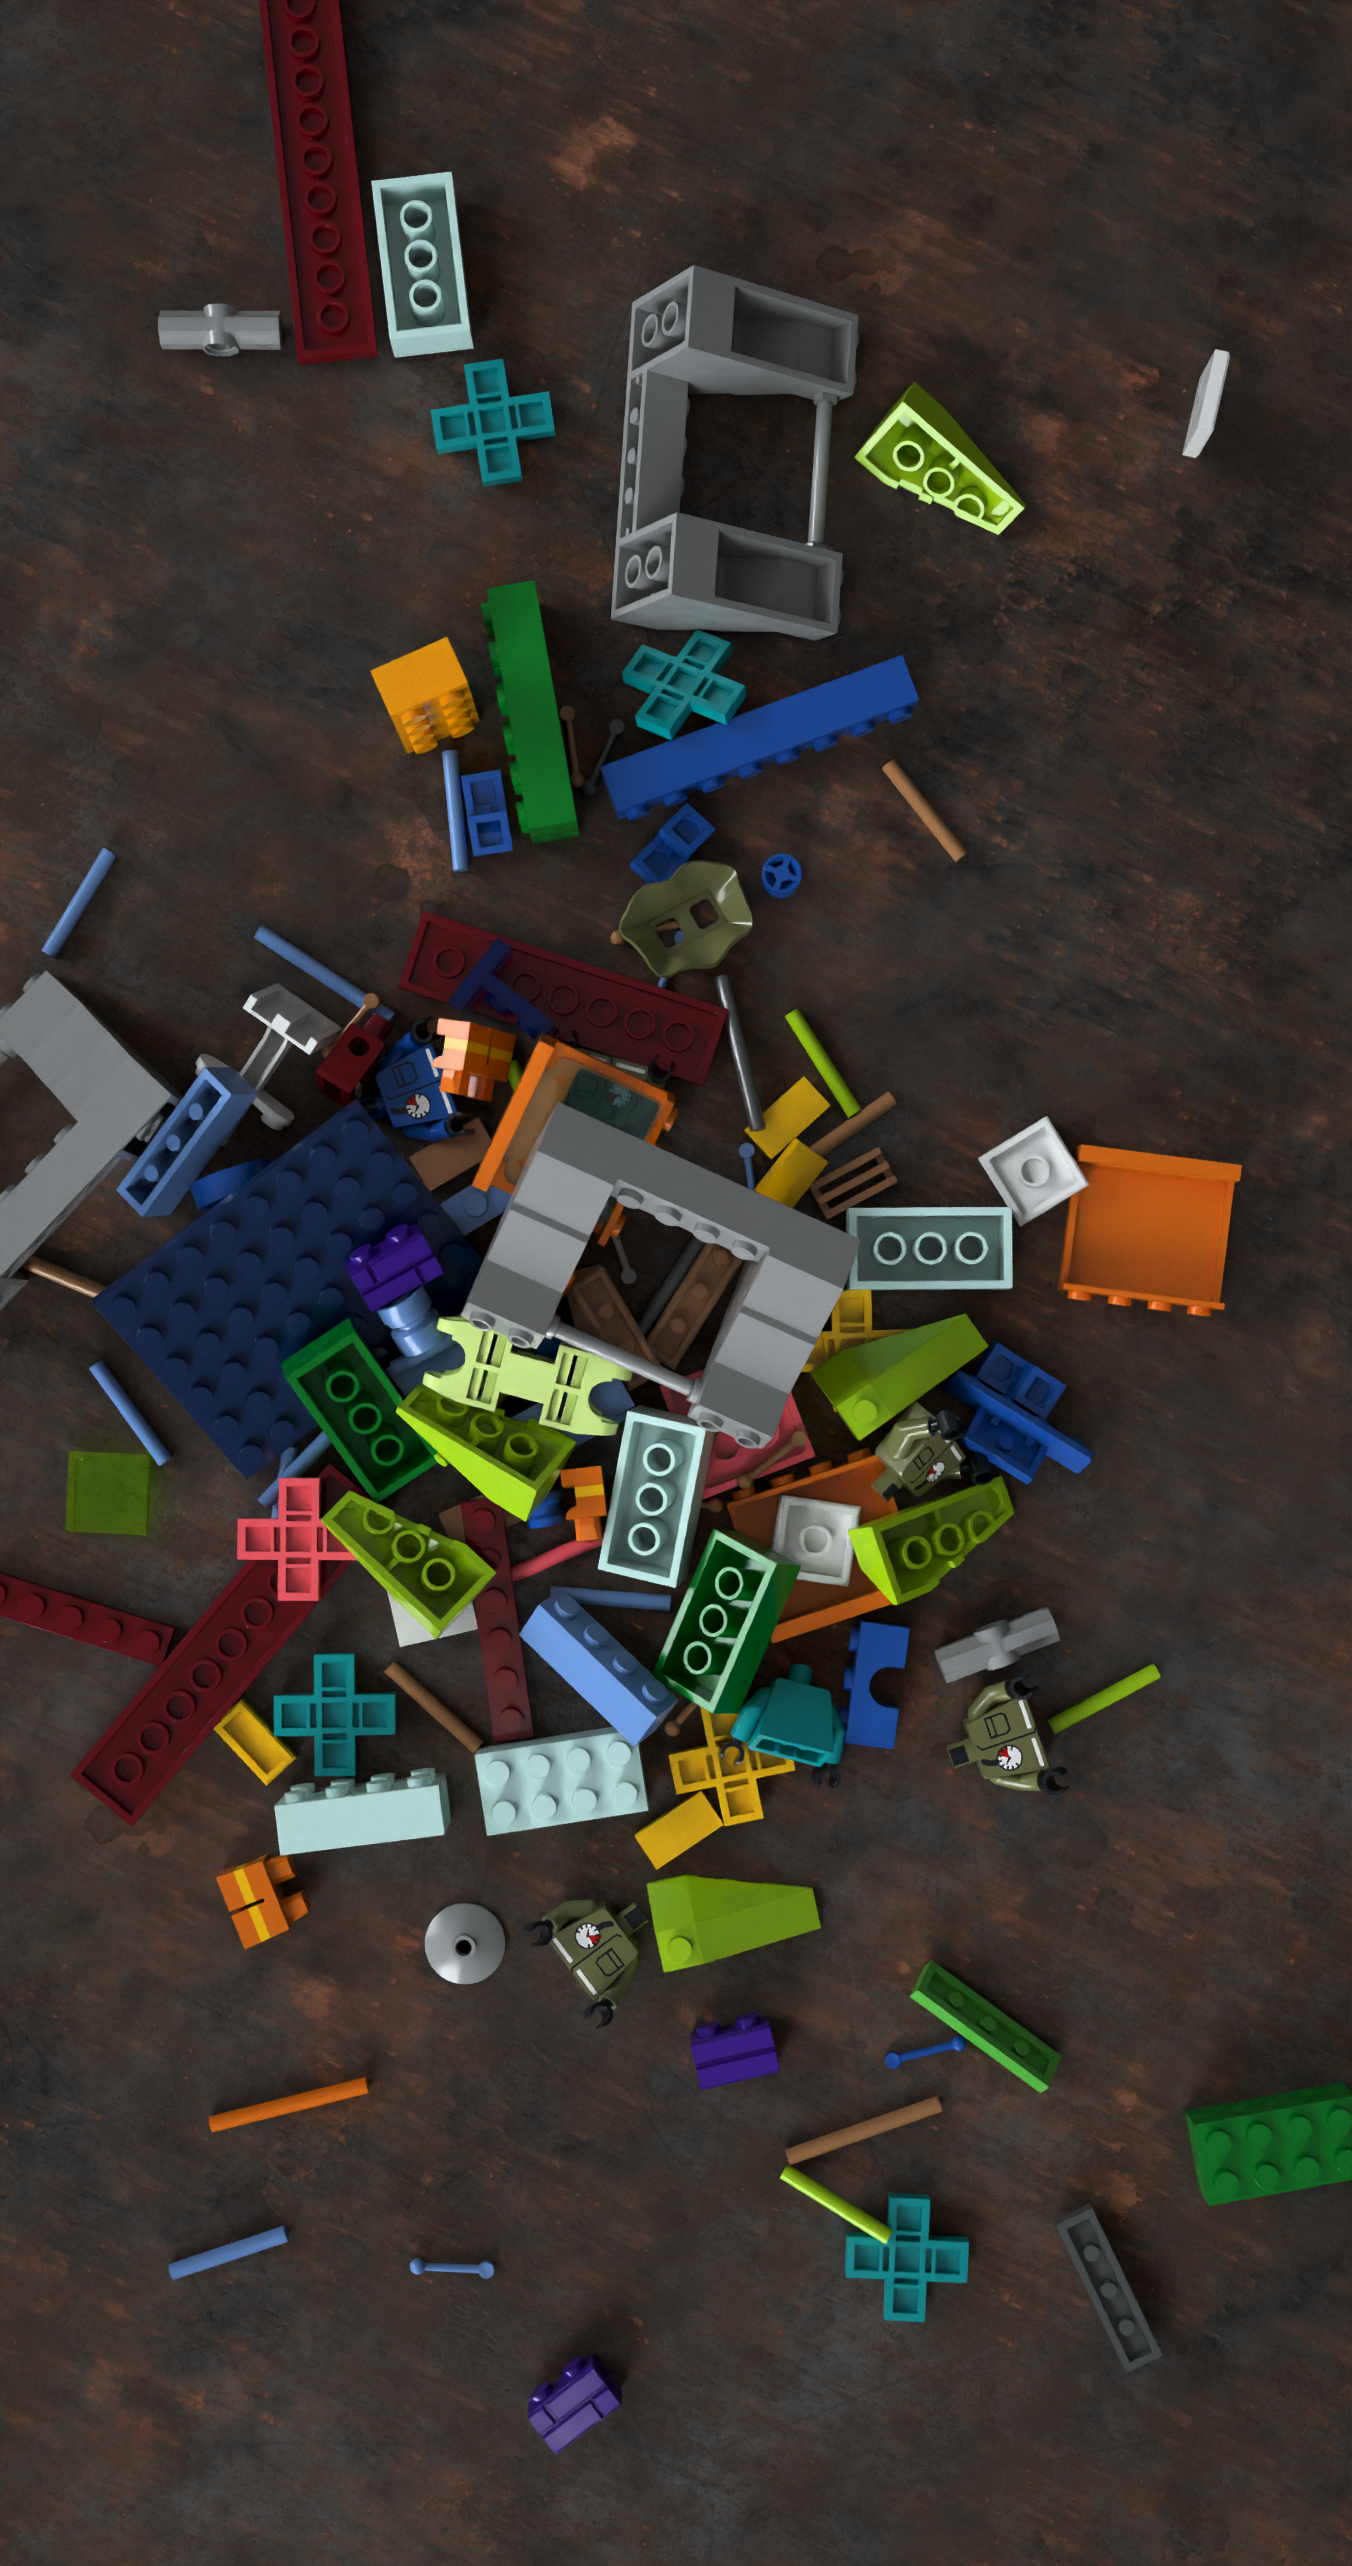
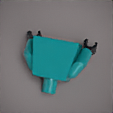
M793 1664L789 1666L787 1679L776 1678L769 1687L760 1688L742 1706L730 1731L733 1737L731 1740H725L721 1743L718 1755L722 1760L727 1748L736 1747L738 1754L733 1761V1765H738L744 1759V1750L741 1746L743 1742H748L747 1749L815 1766L811 1773V1779L818 1787L822 1784L824 1773L830 1772L828 1785L835 1788L841 1781V1776L835 1769V1764L840 1763L846 1729L836 1707L831 1703L830 1692L826 1689L811 1686L813 1670L803 1664Z

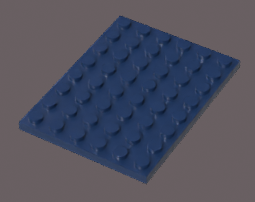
M355 1099L92 1298V1302L247 1480L319 1425L285 1378L281 1362L347 1318L352 1321L385 1370L390 1366L392 1360L402 1356L390 1335L392 1329L389 1325L383 1323L377 1311L374 1313L370 1312L344 1265L346 1261L350 1260L349 1256L355 1249L366 1244H371L374 1247L386 1240V1234L393 1228L402 1224H407L410 1227L416 1223L444 1274L423 1285L432 1301L430 1308H435L440 1317L457 1316L462 1312L484 1260L359 1100Z

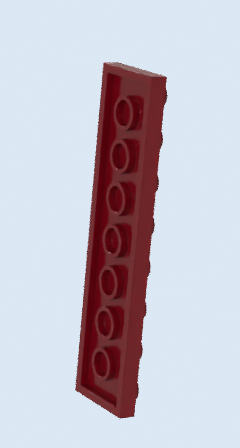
M425 911L422 912L398 988L540 1035L544 1033L553 1037L555 1030L559 1028L558 1038L565 1043L572 1040V1033L575 1030L578 1033L577 1047L648 1067L654 1056L660 1054L657 1066L661 1070H668L672 1061H675L676 1068L670 1077L701 1087L705 1085L729 1010Z

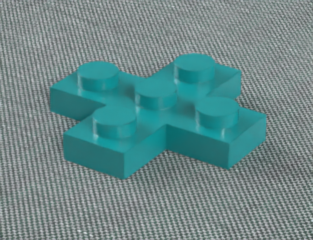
M503 358L464 364L470 404L430 410L437 453L444 454L477 448L483 487L523 481L517 442L556 436L549 391L509 397Z
M696 629L677 657L642 644L622 672L625 684L650 694L635 715L637 726L672 740L692 711L727 725L747 696L745 685L718 675L732 654L731 642Z
M356 1652L315 1653L314 1693L274 1695V1736H314L315 1776H356L357 1735H396L397 1692L356 1693Z
M888 2192L887 2226L893 2229V2232L886 2245L866 2232L846 2231L845 2277L885 2279L883 2317L886 2321L925 2322L927 2281L967 2283L968 2237L929 2235V2194Z

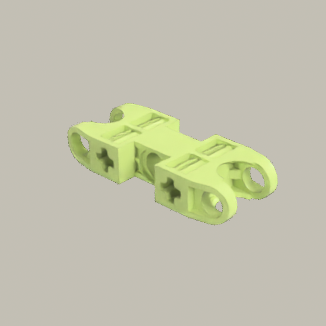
M439 1317L436 1328L453 1335L452 1339L463 1347L465 1363L454 1370L445 1369L444 1373L425 1371L422 1383L428 1388L456 1402L495 1412L501 1392L544 1404L538 1424L575 1434L609 1436L617 1433L619 1422L602 1416L603 1411L597 1409L592 1404L590 1392L597 1384L612 1382L613 1378L630 1381L633 1375L632 1371L562 1340L556 1359L537 1354L534 1355L527 1351L512 1348L513 1344L508 1341L507 1336L493 1330L483 1331L475 1328L464 1317ZM498 1334L492 1359L490 1360L488 1358L494 1335ZM574 1355L578 1356V1358L576 1361L572 1380L568 1381L567 1379L570 1372ZM486 1370L488 1371V1374L485 1381L482 1396H480L479 1392ZM568 1392L562 1417H559L558 1412L563 1394Z

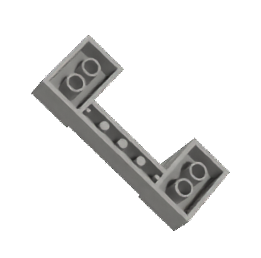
M696 265L689 267L632 302L611 620L655 630L698 629L719 632H779L814 641L838 633V625L841 620V611L839 609L840 587L844 577L842 570L843 553L827 550V545L823 544L832 408L837 405V402L853 395L856 385L855 361L856 349L859 344V333L857 332L859 315ZM688 394H793L813 400V404L817 406L808 543L803 544L680 513V500L685 486L682 471L683 457L687 450L685 426L686 417L690 409Z
M47 970L42 975L37 973L32 976L23 987L25 993L14 1004L10 1002L0 1010V1067L9 1056L14 1059L19 1055L78 1122L74 1126L72 1124L65 1126L54 1138L53 1141L56 1145L46 1156L40 1154L34 1158L25 1169L28 1175L17 1186L12 1184L0 1194V1311L29 1281L18 1269L122 1159L134 1163L137 1162L184 1097L57 976Z
M557 1102L529 1152L460 1316L468 1319L469 1323L477 1329L483 1331L493 1330L507 1336L510 1343L521 1348L531 1347L537 1349L544 1338L551 1340L554 1336L686 1395V1400L692 1402L687 1417L696 1420L701 1428L711 1432L721 1431L735 1437L734 1440L741 1446L762 1449L774 1438L788 1396L844 1289L861 1239ZM609 1196L617 1198V1201L627 1208H639L654 1215L659 1222L665 1225L679 1226L692 1232L698 1240L719 1244L730 1249L736 1257L746 1260L701 1379L696 1378L693 1382L689 1378L560 1322L561 1317L555 1315L562 1294Z

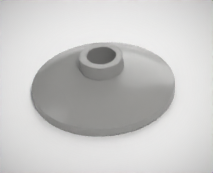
M469 1902L450 1905L433 1918L427 1929L425 1952L428 1961L441 1977L450 1982L473 1984L489 1977L502 1961L506 1941L504 1930L497 1917L481 1905ZM461 1940H467L471 1944L472 1949L468 1953H461L457 1949V1943Z

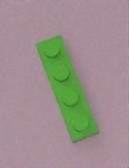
M931 1960L923 1967L909 1997L1038 2092L1042 2093L1049 2088L1062 2057L1060 2054Z

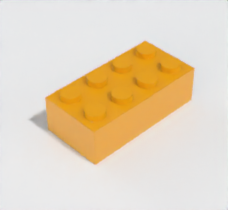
M448 637L370 671L407 754L413 751L416 754L428 752L438 745V740L452 735L453 738L464 736L474 729V724L480 722L467 679Z

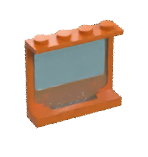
M541 1033L478 1167L472 1186L487 1192L489 1186L492 1185L512 1195L529 1152L557 1102L660 1148L661 1145L657 1144L656 1140L661 1130L669 1131L678 1113V1109L673 1107L675 1094ZM609 1196L592 1231L598 1234L597 1243L602 1246L606 1245L610 1235L617 1238L626 1219V1216L621 1214L624 1206L617 1201V1198Z

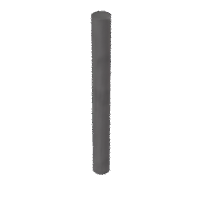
M720 975L715 977L714 980L720 1006L729 1009L725 1019V1027L750 1132L762 1131L766 1129L730 975Z

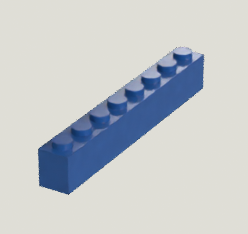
M903 655L733 717L727 725L719 722L600 767L601 776L617 819L627 817L628 821H633L650 813L649 808L664 803L665 807H671L680 804L688 799L687 794L702 789L703 793L718 790L725 786L724 780L737 775L740 776V779L753 777L763 771L762 766L777 761L779 766L791 763L800 758L799 752L814 747L815 751L819 752L831 748L838 743L837 738L848 734H852L853 738L864 736L875 730V724L888 719L890 724L904 721L913 715L912 711L916 709L919 697Z

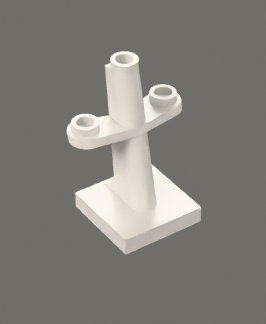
M276 983L251 994L243 1006V1009L265 1023L268 1028L241 1072L237 1073L258 1093L252 1104L263 1113L261 1116L262 1121L275 1130H282L284 1126L291 1124L294 1115L288 1108L263 1089L293 1044L310 1055L333 1043L343 1028L282 985ZM201 1054L195 1062L197 1066L195 1073L199 1076L205 1067L229 1066L213 1056ZM247 1111L238 1121L236 1126L233 1128V1130L230 1132V1134L227 1136V1138L221 1146L226 1145L227 1141L229 1140V1138L231 1137V1135L233 1134V1132L235 1131V1129L237 1128V1126L239 1125Z

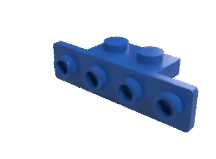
M956 1370L942 1389L945 1393L975 1411L959 1443L975 1453L985 1455L991 1463L1025 1484L1033 1480L1045 1455L1077 1474L1090 1464L1095 1456L1093 1452L1085 1448L1081 1441L1073 1437H1067L1051 1427L1047 1420L1028 1413L1017 1406L1013 1399L994 1392L983 1385L981 1380L972 1374Z

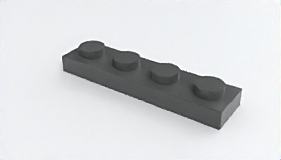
M1088 2203L1055 2219L1054 2223L1125 2372L1129 2373L1162 2357L1163 2355L1091 2204Z

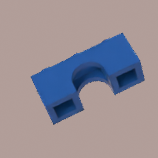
M859 1618L858 1627L851 1626L848 1651H854L852 1667L845 1666L842 1691L849 1692L847 1707H840L838 1712L846 1729L845 1743L894 1749L899 1708L894 1703L881 1702L872 1697L869 1684L872 1676L884 1667L905 1669L910 1632L907 1624Z

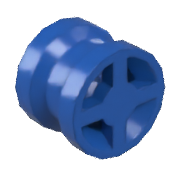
M776 854L767 859L761 876L762 887L766 893L780 899L794 894L801 882V865L789 854Z
M562 1489L549 1491L547 1497L529 1518V1529L556 1525L568 1521L566 1520L567 1512L562 1510L561 1501L564 1498Z

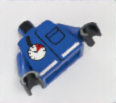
M433 1016L416 1020L412 1030L399 1039L381 1061L380 1072L375 1075L380 1093L361 1099L359 1102L374 1120L389 1115L394 1129L397 1131L402 1130L408 1138L436 1143L456 1136H471L475 1133V1129L463 1128V1119L466 1116H471L472 1113L459 1112L453 1095L439 1091L443 1069L431 1067L432 1062L438 1055L433 1044L426 1045V1043L441 1038V1035L436 1034V1032L431 1034L428 1032L427 1024L434 1019Z

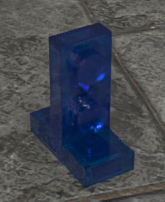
M497 938L453 993L448 1003L453 1009L464 1016L484 991L487 995L483 1000L501 1015L508 1010L519 1020L515 1025L534 1040L541 1033L551 1036L556 1029L555 1023L495 977L513 954L511 947Z

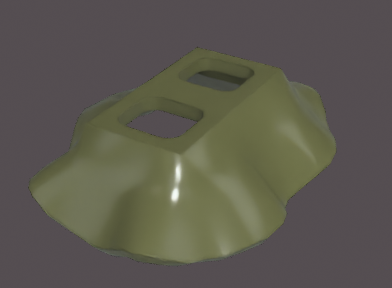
M694 860L682 864L668 880L649 883L638 889L632 896L621 918L619 933L623 939L634 946L657 976L671 978L685 970L716 967L738 940L752 932L754 919L737 871L732 866L722 862ZM703 900H708L716 911L719 920L709 927L701 929L692 917L690 908ZM673 919L677 921L681 928L684 940L670 948H666L658 937L655 928L657 925Z

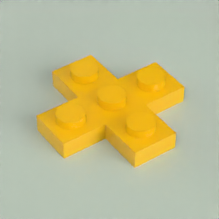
M871 1290L842 1291L831 1312V1331H821L801 1372H812L843 1349L911 1329L872 1330Z
M700 1706L707 1745L668 1753L676 1795L716 1787L724 1826L763 1819L756 1778L795 1771L794 1761L747 1749L748 1742H743L741 1746L744 1750V1759L740 1764L733 1765V1761L738 1754L736 1747L727 1748L721 1760L718 1755L719 1746L725 1740L732 1739L733 1736L730 1731L738 1714H712Z

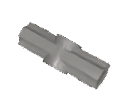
M217 303L206 305L203 311H160L158 317V332L162 349H203L206 353L215 356L236 355L239 353V349L282 350L283 325L280 311H239L232 305Z
M1045 1607L1008 1622L1004 1619L984 1625L974 1630L971 1636L933 1650L945 1682L949 1683L984 1669L990 1671L1008 1666L1020 1660L1021 1655L1058 1642L1060 1638L1054 1619L1049 1609Z

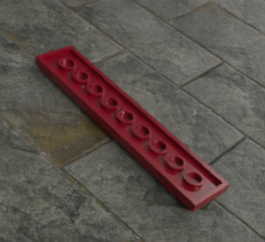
M259 0L299 365L379 357L340 0Z
M331 1462L317 1477L322 1478L321 1518L349 1490L373 1501L363 1488ZM248 1560L73 1770L70 1776L131 1827L135 1825L354 1560H321V1592L319 1601H278V1560Z

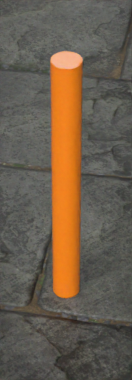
M367 2077L212 2115L209 2116V2126L213 2133L370 2093Z

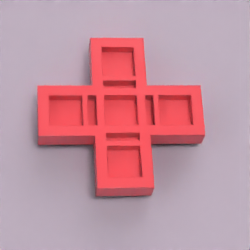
M280 1477L278 1518H238L237 1560H278V1601H319L321 1592V1560H357L321 1522L322 1478Z

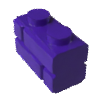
M416 1223L410 1227L407 1224H402L393 1228L386 1234L387 1239L374 1247L371 1244L360 1246L350 1254V1260L344 1263L371 1313L444 1274Z
M757 2012L747 2013L738 2016L735 2024L721 2027L720 2022H708L696 2027L697 2032L690 2034V2045L701 2090L780 2072L778 2055L768 2016L760 2018Z
M593 2353L584 2360L581 2356L574 2358L562 2370L563 2376L552 2385L549 2381L542 2383L529 2397L531 2401L528 2403V2419L556 2455L622 2405L621 2388Z

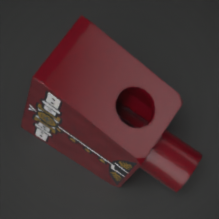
M375 1013L372 1014L363 1028L351 1023L316 1071L318 1090L343 1107H346L355 1099L360 1100L380 1070L381 1061L387 1055L386 1044L383 1041L393 1028L392 1024ZM359 1052L365 1053L363 1056H356L354 1054Z

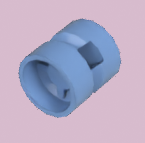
M423 1285L377 1310L383 1323L389 1325L392 1329L390 1335L402 1356L405 1357L416 1356L430 1350L440 1343L447 1334L436 1328L440 1315L435 1308H430L432 1301Z

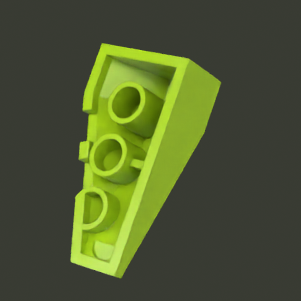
M916 382L893 405L854 456L857 461L884 484L895 489L900 486L920 495L919 500L928 504L934 501L954 510L955 516L997 535L1026 506L947 410Z
M965 1313L843 1349L810 1372V1374L854 1437L860 1441L989 1346Z
M418 1384L396 1410V1413L489 1500L525 1522L547 1497L560 1474V1470L565 1466L577 1444L576 1441L556 1429L538 1424L539 1420L529 1418L526 1423L504 1416L505 1410L497 1407L495 1412L459 1403L422 1384Z
M1001 1475L993 1477V1480L988 1484H974L872 1520L848 1530L860 1569L893 1605H899L932 1591L948 1571L958 1567L965 1560L964 1557L976 1545L986 1541L1015 1513Z
M350 1490L321 1519V1522L436 1640L496 1575V1572L468 1545L432 1531V1528L421 1523L412 1522L395 1514L393 1510Z
M690 1874L647 1883L654 1930L664 1973L712 1962L821 1928L812 1887L769 1882H744L730 1878L714 1879Z

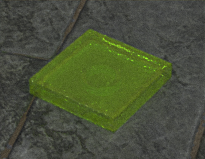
M69 1451L65 1532L147 1535L149 1526L151 1454Z

